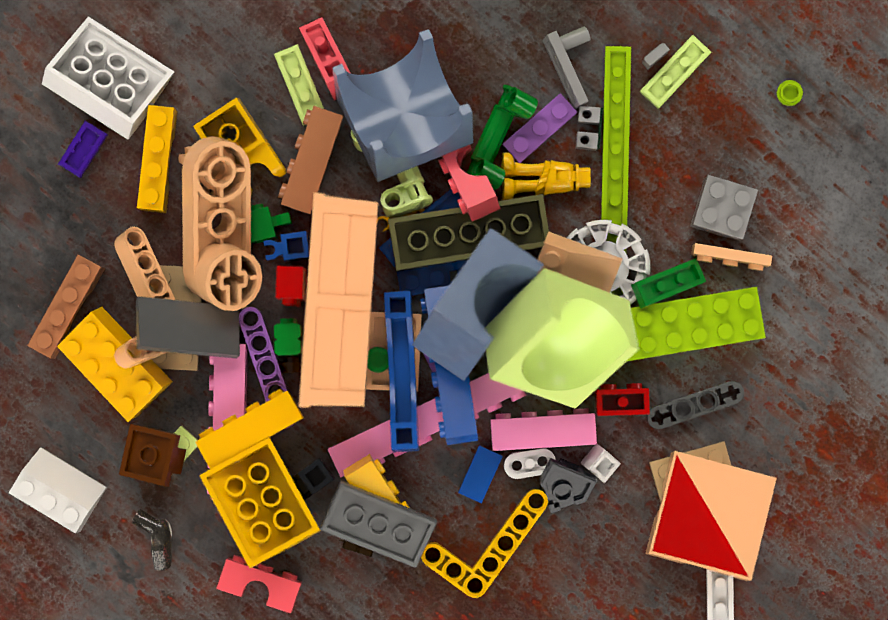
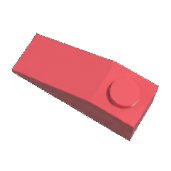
M321 17L299 29L333 100H336L332 67L342 64L348 73L350 71Z

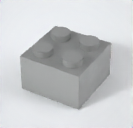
M707 175L702 185L690 227L740 242L744 238L758 190Z

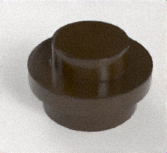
M299 356L284 357V362H279V366L282 367V373L302 371V361H299Z

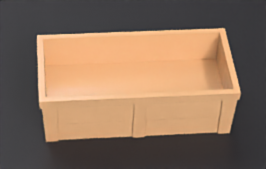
M314 193L299 407H312V405L364 406L377 202L329 197L322 193Z

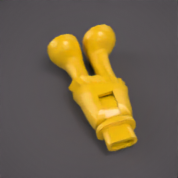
M507 152L502 154V168L506 172L505 177H540L539 180L504 178L502 183L503 200L513 199L515 194L522 192H535V195L543 193V196L573 190L579 191V188H590V167H579V164L573 166L570 163L545 160L544 163L522 164L515 162L512 154Z

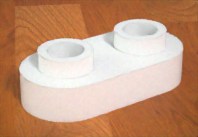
M544 448L512 453L505 459L504 469L507 475L514 479L538 476L542 474L546 465H538V458L544 456L547 458L548 463L550 458L555 459V456L550 450ZM514 461L521 462L522 467L520 470H513L512 463Z

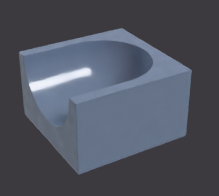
M490 228L434 307L412 346L464 381L494 338L484 328L537 276L544 264Z

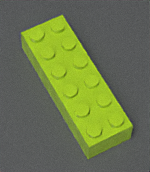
M757 287L656 303L644 308H640V306L632 307L631 312L639 350L627 361L766 338Z

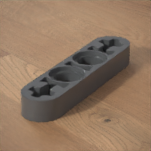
M725 382L654 406L650 409V414H647L646 419L652 428L663 429L737 404L743 399L744 389L738 382ZM730 385L733 389H738L739 393L735 395V400H732L731 397L722 398L724 404L720 405L719 396L715 392L716 389H720V394L727 392ZM707 393L711 394L715 401L714 405L709 409L702 407L700 404L702 395ZM680 402H686L690 406V413L685 417H681L676 413V406ZM671 405V413L675 421L671 422V417L669 416L662 419L663 424L661 425L658 422H652L651 417L655 416L654 411L658 410L660 414L669 412L666 406Z

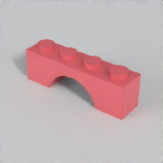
M467 145L441 156L442 159L438 160L443 173H449L451 179L447 181L453 194L459 193L460 199L457 202L462 213H468L471 221H475L501 208L487 176H473L461 169L465 156L472 150L471 145Z

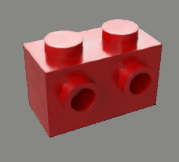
M642 383L626 384L627 389H616V384H601V390H595V416L650 414L649 388H642Z

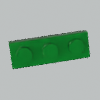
M697 258L637 281L631 284L640 308H644L706 282Z

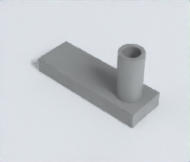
M584 26L560 37L557 31L547 34L542 41L572 107L578 109L580 106H584L588 99L566 51L590 41L589 32Z

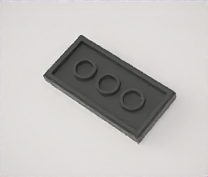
M138 296L136 299V349L237 359L240 356L239 310H222L208 303Z
M340 481L322 520L320 530L416 568L437 524V519Z

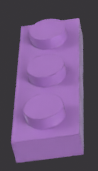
M560 93L502 145L513 155V158L518 163H521L574 117L577 111Z

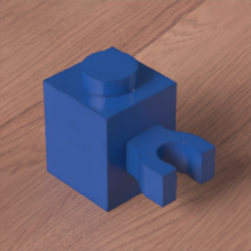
M307 231L280 234L281 242L273 240L264 241V246L272 245L275 247L274 254L265 255L266 261L275 260L280 255H283L285 262L306 260L310 257Z

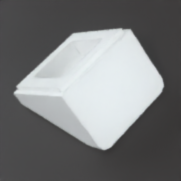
M598 444L594 445L581 461L585 468L604 483L621 464Z

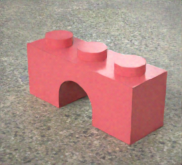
M234 555L233 558L228 557L226 559L216 589L242 597L249 582L261 581L269 590V598L266 605L292 613L302 581L297 580L298 575L283 571L282 575L272 572L273 567L262 563L258 564V567L249 568L244 557Z

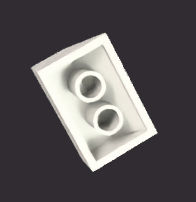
M40 447L21 471L9 493L72 532L78 533L84 527L107 487Z

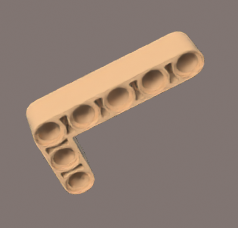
M138 227L128 228L116 238L114 246L137 297L175 300L145 233ZM127 238L133 242V245L128 242ZM138 262L142 263L144 269L139 266ZM149 285L154 288L155 293L150 290ZM135 337L117 348L114 357L116 363L122 368H131L168 352L136 349ZM127 349L133 353L134 358L128 354Z

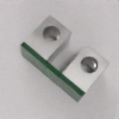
M579 107L578 123L598 125V132H577L575 149L599 151L603 108ZM588 112L590 118L586 119L582 114ZM583 137L587 138L588 144H582L580 139Z

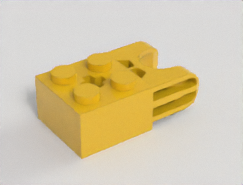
M240 98L233 99L193 126L201 139L210 136L226 139L225 134L228 133L226 129L228 127L235 129L237 132L235 134L236 138L234 140L232 138L226 140L235 143L244 150L249 158L250 166L255 163H261L274 176L282 177L286 174V168Z

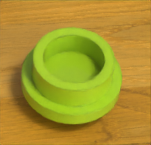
M787 80L779 85L777 98L783 105L793 106L802 99L803 90L796 81Z

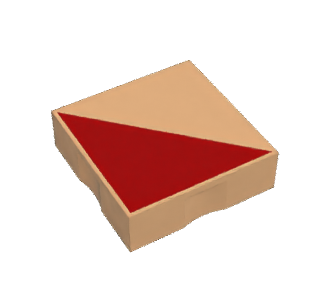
M673 451L670 455L662 486L660 508L654 518L645 554L678 563L691 564L708 569L711 572L751 581L777 478Z

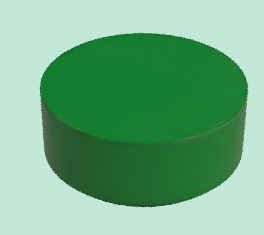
M382 347L371 348L367 354V368L375 373L386 371L389 368L388 351Z

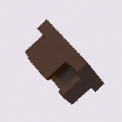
M130 424L119 475L169 487L172 474L182 473L186 449L178 448L181 435L156 428Z

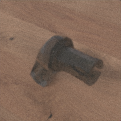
M139 509L133 518L132 524L151 534V553L154 570H167L172 565L171 525L166 519L158 520L142 509Z

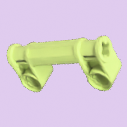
M351 130V136H352V139H353L354 146L356 147L357 150H359L360 152H362V150H361V148H360V146H359V144H358V142H357V140H356V138H355V136H354V134H353V132H352V130ZM418 166L397 174L401 184L385 190L381 195L383 211L389 218L401 217L415 210L423 209L433 202L432 196L428 195L424 187L425 180ZM391 200L400 201L396 207L387 206Z

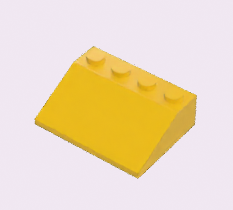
M270 438L259 442L199 475L249 568L320 532Z

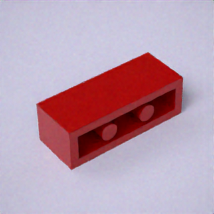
M277 266L276 298L282 301V304L285 306L301 307V302H306L308 271L304 267Z

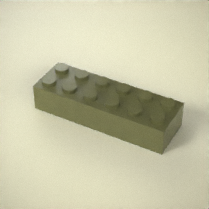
M543 194L498 201L500 210L475 221H471L468 213L463 214L460 207L389 218L388 225L396 272L468 260L490 228L524 251L542 249L549 232Z

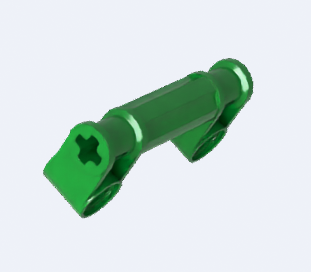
M503 85L502 87L504 90L498 104H495L480 139L470 157L472 161L466 172L473 176H487L493 190L498 189L505 178V170L493 164L513 118L529 119L534 114L538 105V100L535 97L509 85Z

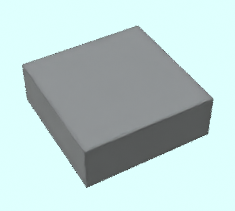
M661 43L644 57L642 64L648 70L664 57L670 49L665 43Z

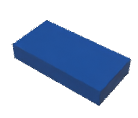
M479 445L458 493L482 503L503 456Z

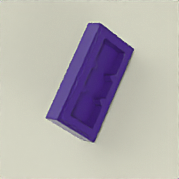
M84 121L58 165L82 178L108 134L89 122Z

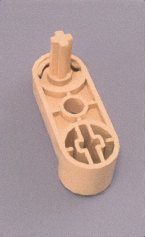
M210 136L198 140L192 146L185 147V154H179L178 157L179 163L183 164V274L185 284L193 294L222 310L236 311L246 307L255 299L262 283L261 266L256 258L251 255V168L249 158L240 146L224 138ZM218 213H221L222 219L219 226L212 229L213 218Z

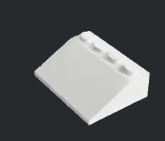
M87 17L46 66L42 85L126 139H129L147 116L148 105H154L174 75V71L95 20Z

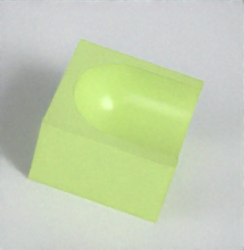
M546 268L484 328L494 337L486 348L491 380L575 409L639 350L629 300Z

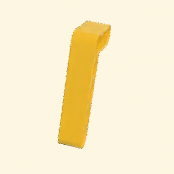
M539 489L529 490L473 567H470L436 542L427 543L421 556L422 561L466 595L472 598L482 596L546 509L548 504L546 494ZM535 493L540 494L543 498V503L538 508H533L528 503L529 497ZM517 515L527 517L528 524L525 528L518 529L514 526L513 520ZM502 536H509L513 540L510 549L503 550L498 546V541ZM431 547L437 548L440 551V558L434 562L429 561L425 556L426 550ZM488 557H493L498 562L496 569L492 571H487L483 568V561ZM451 563H457L461 566V573L456 577L448 575L446 571L447 566ZM473 578H477L482 582V588L477 592H472L467 587L468 582Z

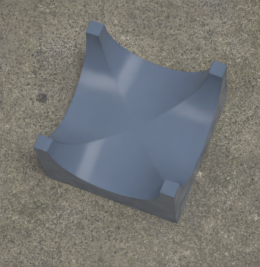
M429 29L419 33L418 41L408 55L382 71L367 75H355L348 73L342 64L332 67L336 100L377 182L473 143L472 110L468 103L460 106L453 96L441 70L434 47L433 36Z

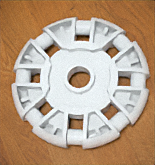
M612 220L591 221L586 223L587 226L579 230L577 228L567 236L568 239L586 245L583 239L592 235L596 242L589 244V247L622 258L611 291L620 287L624 294L619 297L629 300L630 305L634 303L637 299L631 284L650 275L649 253L647 249L644 250L640 242L642 239L639 235L624 224L620 226L611 223ZM608 233L618 236L616 244L606 241ZM631 246L635 256L628 259L624 249ZM629 269L637 271L635 281L626 279Z

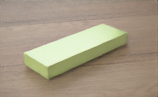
M692 35L640 90V93L659 109L710 55L711 51Z
M297 44L275 53L274 56L303 124L307 109L312 110L313 106L324 108Z

